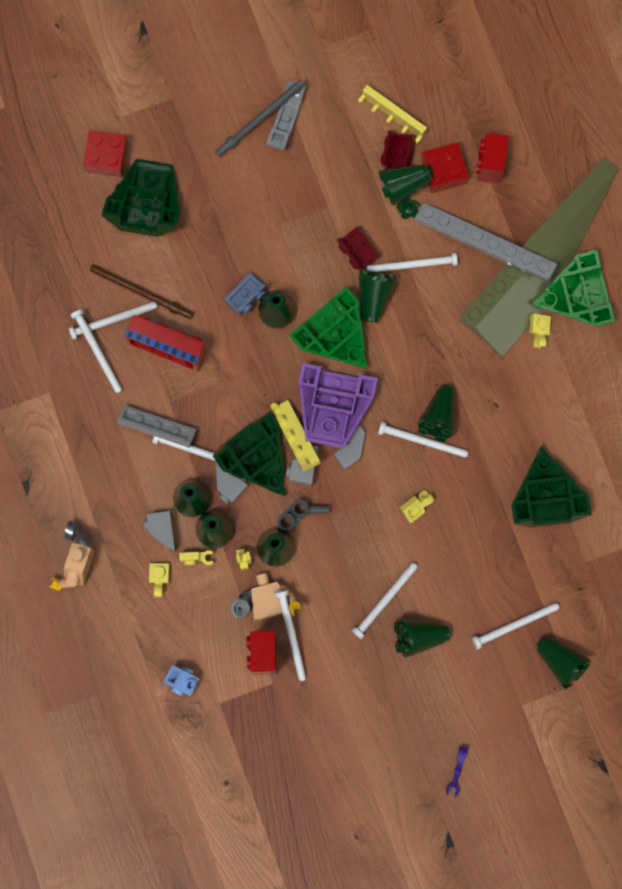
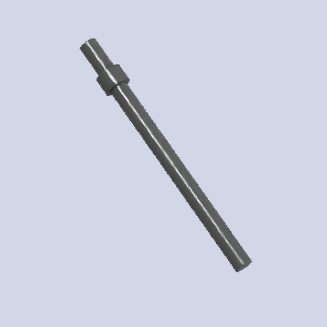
M299 79L234 136L228 137L225 140L226 142L215 151L216 154L221 157L230 148L233 149L238 145L237 142L302 88L305 85L303 81Z

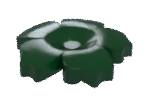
M410 197L402 201V204H397L398 212L402 213L401 218L409 219L410 216L412 218L416 217L418 213L417 208H419L417 201H411Z

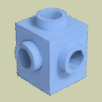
M172 665L163 683L173 687L171 691L180 696L183 693L191 696L199 678L193 675V670L185 666L180 669Z

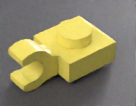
M531 314L529 333L534 334L533 347L541 348V346H546L545 336L550 335L551 316Z
M423 490L419 494L418 499L414 496L399 508L407 521L412 523L426 512L424 507L431 504L434 499L431 494Z
M244 548L236 550L237 563L240 564L241 571L248 570V564H252L250 551L245 553Z
M210 550L205 552L179 553V560L185 566L196 565V562L200 561L207 566L214 564L213 561H206L207 555H213V551Z
M150 563L149 583L155 584V597H163V584H169L168 563Z

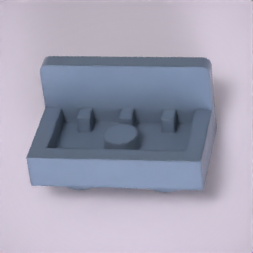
M250 273L224 301L239 316L243 313L247 314L253 308L252 304L256 300L260 301L266 295V285L259 282Z

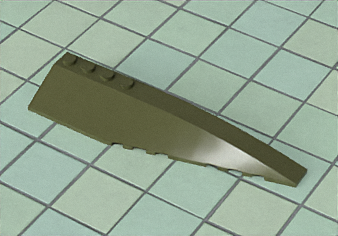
M606 158L601 160L522 247L557 264V269L549 283L506 264L461 315L459 322L499 356L503 357L530 327L531 314H541L545 310L533 306L532 303L540 297L554 279L572 262L619 170Z

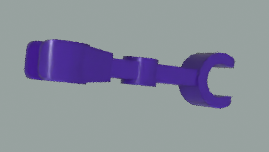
M459 747L452 784L446 787L447 795L451 787L456 788L454 797L459 794V788L456 784L461 773V765L468 751L465 747Z

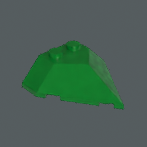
M597 249L578 254L532 305L595 327L615 323Z
M347 287L342 289L289 335L301 351L367 369L359 301Z

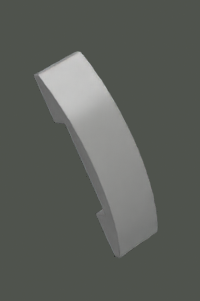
M288 80L285 91L288 90L296 82ZM306 85L280 106L266 146L285 150L298 116Z

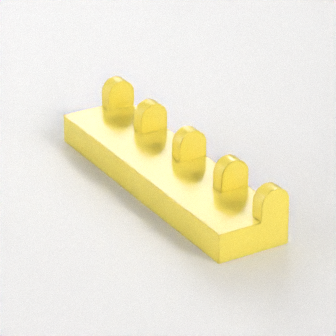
M366 85L358 102L362 103L365 99L374 105L371 110L373 113L378 109L389 116L386 120L387 123L390 124L393 119L404 127L401 133L405 134L409 130L417 136L415 143L418 144L425 136L427 127Z
M287 400L279 405L272 403L270 405L272 412L303 472L321 464L311 443L306 441L305 431L290 402Z

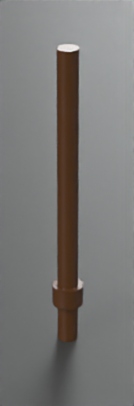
M92 265L90 268L91 272L169 309V312L175 315L179 314L191 320L194 314L182 308L180 304L161 298L100 267Z

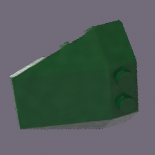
M136 159L124 174L123 180L115 186L111 196L109 195L106 198L102 217L119 230L159 237L175 230L180 216V208L173 165Z

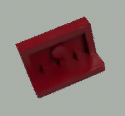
M388 130L384 140L385 147L381 155V165L385 169L410 166L416 137L414 135L395 134L393 130Z
M360 226L355 227L346 236L337 239L340 250L348 255L350 258L349 263L354 269L365 270L367 266L381 257Z

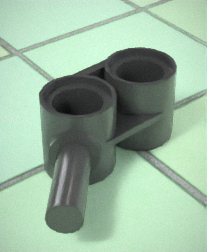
M296 500L279 516L277 521L278 528L291 532L310 513H329V506H310L304 500ZM297 505L305 507L306 510L303 514L295 512L294 509ZM285 518L290 519L292 522L288 528L281 525V521Z

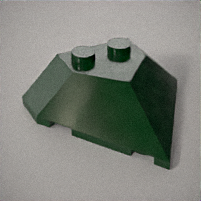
M268 412L246 425L223 443L214 453L213 458L223 472L279 495L286 496L285 489H283L284 466L282 446H280L281 427L271 412Z
M541 446L511 505L514 524L532 528L572 523L591 516L589 496L575 484V481Z

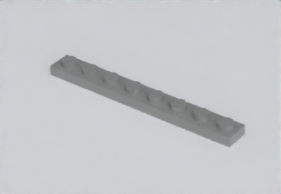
M423 203L415 217V221L548 283L557 269L556 263L426 203Z

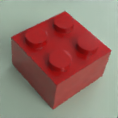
M89 130L83 161L85 173L122 178L128 146L126 135Z
M486 133L485 138L481 139L478 149V156L480 157L478 158L475 174H479L478 181L501 182L505 168L509 136Z
M459 143L422 152V164H429L434 174V179H431L428 183L431 193L467 184L469 177Z

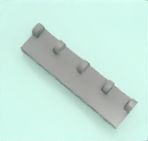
M125 405L117 419V424L190 448L191 443L195 439L196 429Z

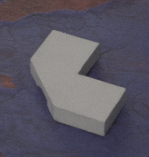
M360 424L357 425L350 437L349 444L344 449L341 448L334 453L335 458L344 470L358 462L361 458L365 432Z

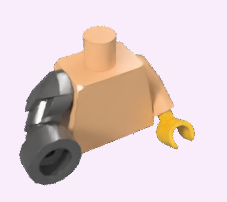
M69 521L65 530L64 539L69 541L76 539V541L72 543L64 565V579L60 580L56 577L51 579L53 583L49 587L56 591H60L62 588L75 587L77 584L83 586L95 552L92 549L91 535L83 531L77 522Z
M267 573L257 575L256 579L259 587L241 593L239 598L233 601L230 606L231 614L237 619L245 618L248 616L252 604L254 621L281 615L283 613L279 597L276 598L274 592L288 588L285 585H279L278 582L270 583ZM288 589L289 594L286 597L292 616H295L294 610L299 609L301 613L303 610L294 594Z

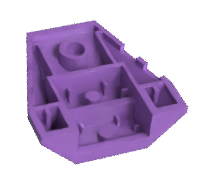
M302 363L299 389L306 441L344 449L374 398L378 378L360 374L357 378L322 371L321 366Z

